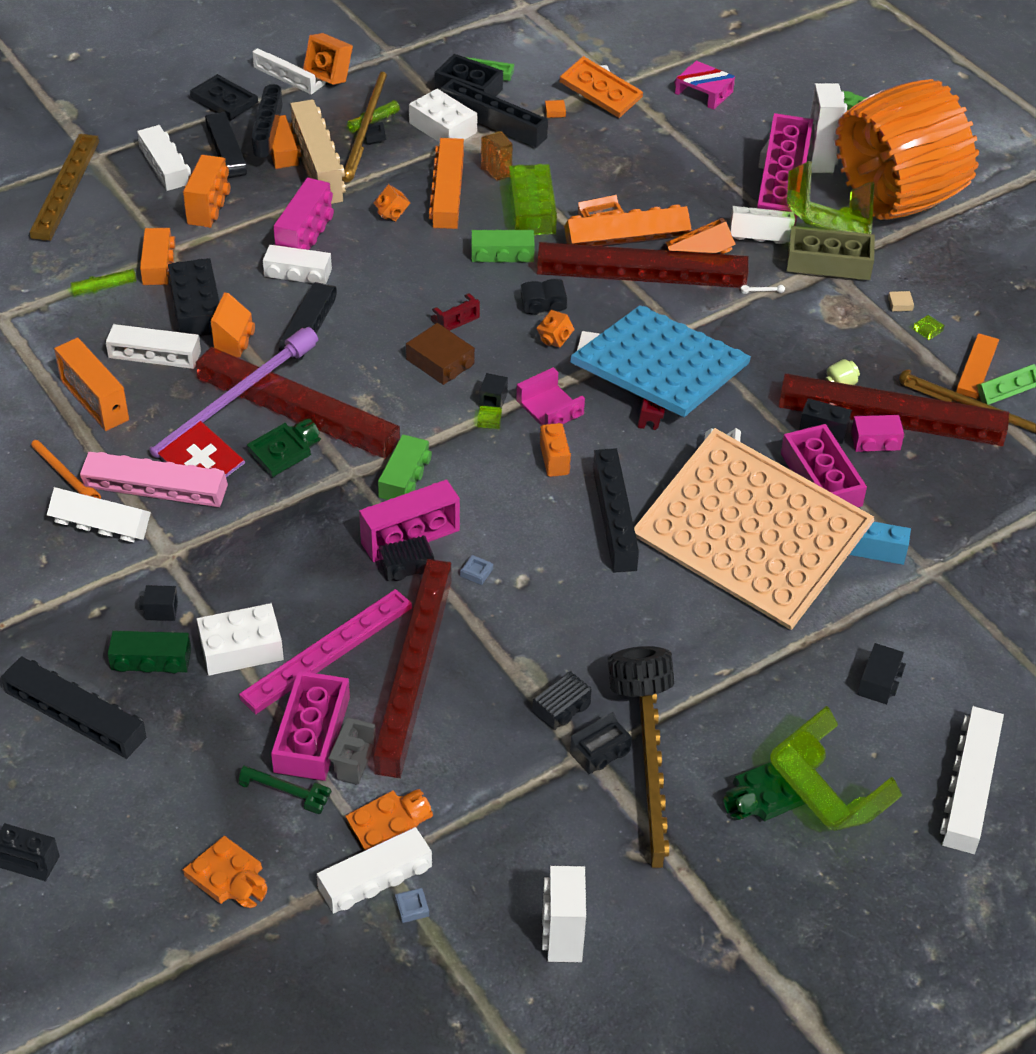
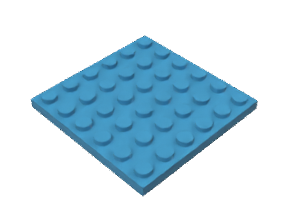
M640 305L572 354L570 363L685 417L747 366L751 356L739 349L725 345L722 341L712 339L702 332H697L683 323L673 321L666 315H660L650 310V308Z

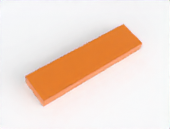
M978 333L959 381L957 393L978 399L979 392L976 385L984 382L999 339Z

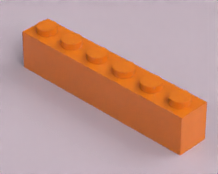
M440 138V146H436V158L434 159L429 219L433 220V228L458 229L464 139Z
M672 205L667 209L653 207L649 211L634 209L629 211V213L614 211L609 213V215L603 216L600 213H595L584 218L577 215L570 217L564 225L568 249L675 238L692 230L688 207H680V205Z

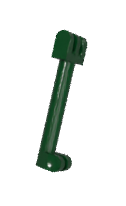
M245 765L242 767L239 776V784L242 787H248L252 779L306 800L304 809L316 814L322 813L323 806L326 805L328 800L327 797L332 792L329 787L316 782L312 789L309 790Z

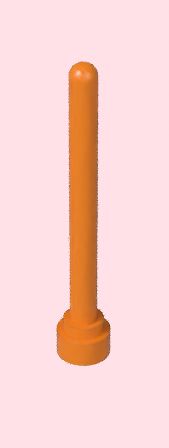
M39 440L32 441L31 446L79 494L101 499V495L94 488L84 486Z

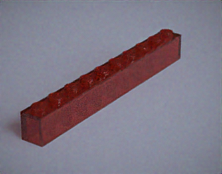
M539 242L537 274L741 288V286L747 285L748 256Z
M210 347L195 362L198 379L226 391H229L259 368L254 364L213 347ZM273 372L268 373L239 395L240 398L247 399L296 422L311 419L312 422L308 425L314 423L319 431L384 459L392 453L400 440V426Z
M786 373L784 375L779 408L803 412L809 398L827 404L833 403L835 406L852 410L850 420H853L854 416L899 415L902 428L905 430L1003 446L1009 422V412Z
M427 559L374 753L375 775L401 779L452 582L451 562Z

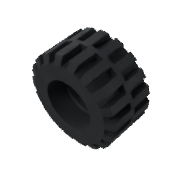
M655 646L632 647L617 651L608 657L610 689L616 694L630 697L655 695L672 688L675 684L672 653L667 649Z

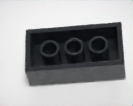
M197 259L168 264L179 332L199 336L211 335V319L219 304L211 259Z

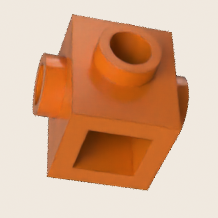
M388 184L375 200L374 205L378 208L377 213L386 220L390 218L396 222L410 205V201L400 190Z
M550 310L536 328L544 344L559 348L575 330L567 314Z

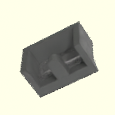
M349 717L346 718L329 756V759L334 763V773H337V779L359 785L376 744L375 724Z

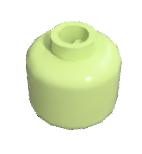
M842 359L827 368L825 381L830 389L835 388L837 391L843 392L858 383L860 372L853 361Z

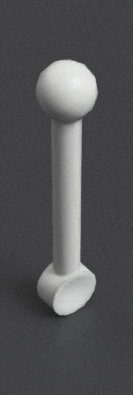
M743 285L741 286V292L743 294H747L749 291H778L783 293L785 287L783 285L778 287H749Z

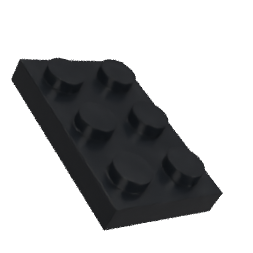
M218 74L190 90L191 98L217 112L225 111L229 119H233L258 103L257 95Z

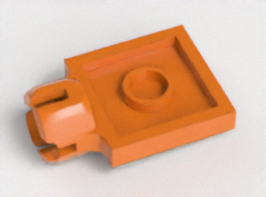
M416 789L405 796H398L393 790L346 815V819L364 851L408 830L417 828L420 823L433 816L431 805L428 799L422 796L424 793L420 789Z
M226 836L219 839L183 869L184 876L220 904L225 900L234 899L243 907L253 908L257 906V903L251 900L249 896L252 895L261 902L268 890L265 879L258 875V872L262 870L261 862Z

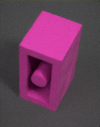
M899 415L854 416L851 435L856 452L901 450L904 431Z

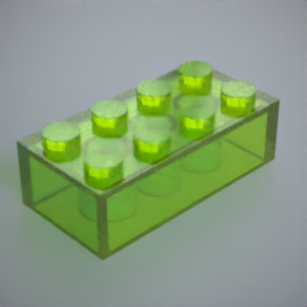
M549 164L509 166V190L514 229L534 230V235L556 234L557 212Z

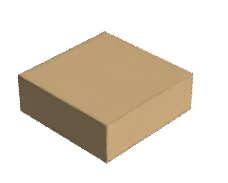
M910 291L889 292L888 300L892 311H913L914 303Z

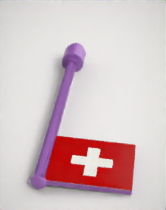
M310 327L298 330L285 340L286 346L284 350L154 447L151 446L149 449L150 454L155 458L160 457L164 462L187 466L194 465L208 469L216 468L224 471L226 477L241 467L245 461L203 422L288 358L295 357L299 359L315 347L316 342H318L316 333Z

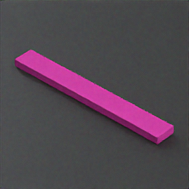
M393 590L239 694L240 700L254 714L259 713L292 690L298 671L318 673L412 609V603L399 591Z

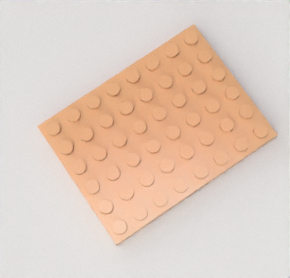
M714 428L634 527L637 539L792 630L873 524L874 516Z

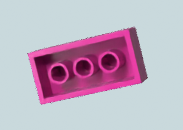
M307 177L274 224L276 246L309 250L312 245H315L317 237L325 230L327 222L333 218L334 209L331 206L333 193L331 192L329 182Z
M826 424L784 434L781 455L791 471L856 507L863 506L867 486Z
M446 479L359 510L361 544L372 562L380 560L379 547L381 545L398 543L404 539L408 540L409 538H417L423 535L430 542L460 531V498Z
M304 671L297 672L271 753L274 773L326 781L331 764L329 756L339 736L350 699L349 678Z

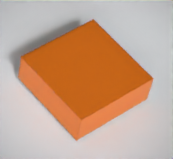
M564 100L545 101L547 118L566 117Z

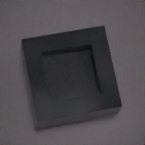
M383 122L368 125L366 132L367 144L387 140Z

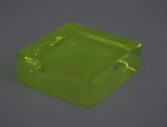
M927 315L914 324L913 330L931 340L944 331L945 325Z
M480 406L477 427L500 429L502 408Z

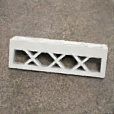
M258 48L253 51L254 68L300 90L313 94L326 84L325 81L316 78L314 74L270 53H266Z

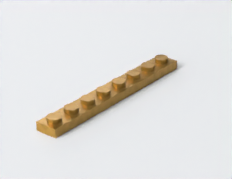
M78 135L30 230V237L32 239L51 241L99 144L98 136Z
M657 694L640 696L639 699L652 868H663L664 857H669V840H664L663 835L667 834V817H662L666 801L665 795H660V789L664 787V775L658 771V767L662 766V752L657 751L656 746L660 745V730H655V724H658L659 720L658 709L653 708V704L657 703Z

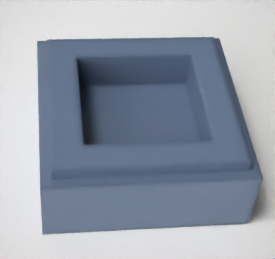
M471 555L461 569L460 576L482 585L492 572L493 563Z
M422 888L395 894L402 923L429 917V908Z

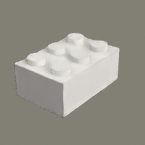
M435 89L409 104V123L439 143L440 138H460L465 140L477 133V113L439 89Z
M272 603L197 618L199 637L208 676L284 660L282 640Z
M550 866V877H544L542 950H548V962H582L586 923L585 866Z

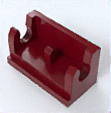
M468 293L464 296L469 301L466 300L459 306H454L445 312H442L437 307L433 308L432 311L435 314L431 316V321L451 331L480 318V301Z
M644 398L638 428L644 429L647 421H652L654 423L653 430L658 429L660 419H663L665 408Z

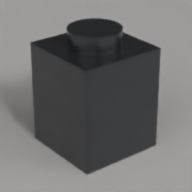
M486 373L479 390V407L501 411L508 394V377Z
M146 585L145 593L140 595L139 608L144 610L145 620L175 621L178 607L176 586Z

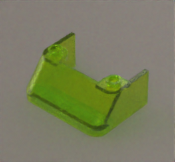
M808 161L789 171L787 205L806 224L825 230L872 233L874 182H869L851 190L850 208L843 207L836 210L810 202L812 162Z
M826 706L776 746L771 752L770 760L774 768L825 827L837 831L871 822L903 795L894 778L890 777L867 797H858L846 805L815 769L826 758V751L819 741L838 726L830 708Z

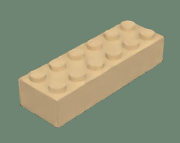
M314 99L290 103L293 134H296L297 145L300 146L301 158L308 177L330 183V189L333 193L331 204L343 202V193H346L342 177H345L343 165H340L339 154L335 153V145L331 141L330 132L328 129L326 130L325 119L321 118L320 107H316Z

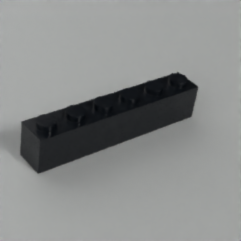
M451 79L441 87L442 92L476 112L477 122L536 148L547 139L548 119L455 79Z
M617 448L594 450L593 474L613 573L637 571L639 549Z
M21 656L1 676L5 693L125 759H128L147 738L145 724L140 717L128 714L118 705L102 700L98 694L89 693L77 683L63 679L57 672H50L34 660L30 661Z

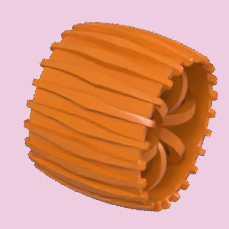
M933 79L918 80L888 88L859 102L846 111L838 121L840 126L836 128L835 133L839 135V138L835 140V145L839 146L840 153L837 154V159L842 160L843 168L840 169L841 173H846L848 178L846 185L847 187L851 186L855 192L852 194L853 198H859L862 202L860 207L868 209V214L876 216V219H895L932 208L959 193L976 176L974 170L979 165L976 162L979 150L975 149L974 142L977 141V136L972 135L970 128L973 123L972 121L968 122L964 114L967 109L965 107L961 108L957 102L959 97L950 93L951 88L949 86H942L941 81H934Z

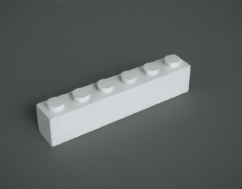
M973 706L970 716H964L961 730L966 731L965 736L960 735L957 750L962 752L961 756L956 755L953 771H957V776H952L948 790L953 792V796L947 797L944 812L949 813L948 819L943 818L940 828V834L944 835L942 846L971 854L976 852L981 836L1004 714Z

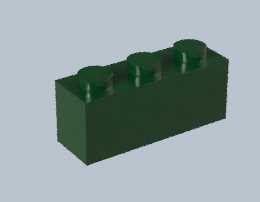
M112 631L108 650L111 670L187 673L191 643L189 633Z

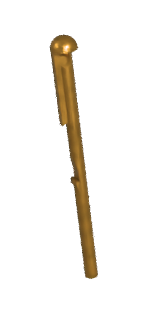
M380 72L344 169L345 177H342L344 182H351L354 179L364 150L362 143L368 125L372 122L373 113L387 77L385 72Z
M904 370L899 376V381L903 386L950 404L953 400L973 409L992 413L990 415L992 418H999L1036 433V423L911 375V370Z

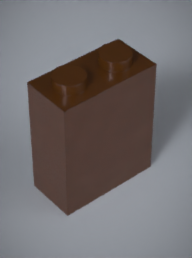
M438 323L406 343V360L442 385L455 379L460 373L474 365L475 348Z

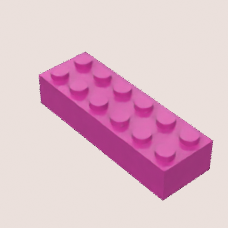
M774 113L757 208L794 212V226H796L813 119Z

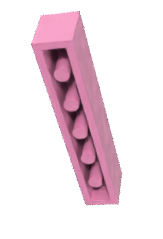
M88 452L80 473L84 486L97 490L214 507L221 506L228 485L225 472L216 468L208 469L194 465L187 466L172 462L152 461L147 458L138 459L126 455H110L104 452Z

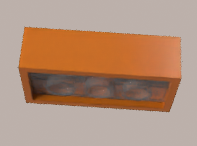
M78 337L54 348L61 382L105 431L129 420L124 387Z

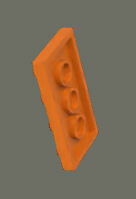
M584 56L560 76V83L618 118L624 115L643 97V91Z

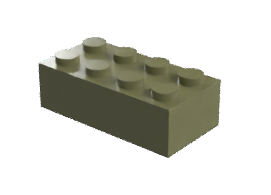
M791 226L787 272L870 280L874 264L875 234Z

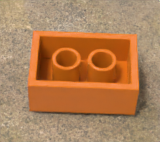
M209 155L200 156L183 191L187 224L211 228L214 220L218 219L220 207L224 206L225 197L230 193V183L227 181L229 168L226 166L225 158Z

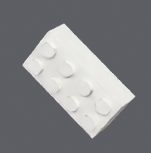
M815 83L810 113L813 125L807 156L810 173H834V167L838 164L837 150L839 146L835 145V140L839 138V135L835 132L836 128L840 126L838 124L839 119L847 111V104L844 103V92H841L839 83Z

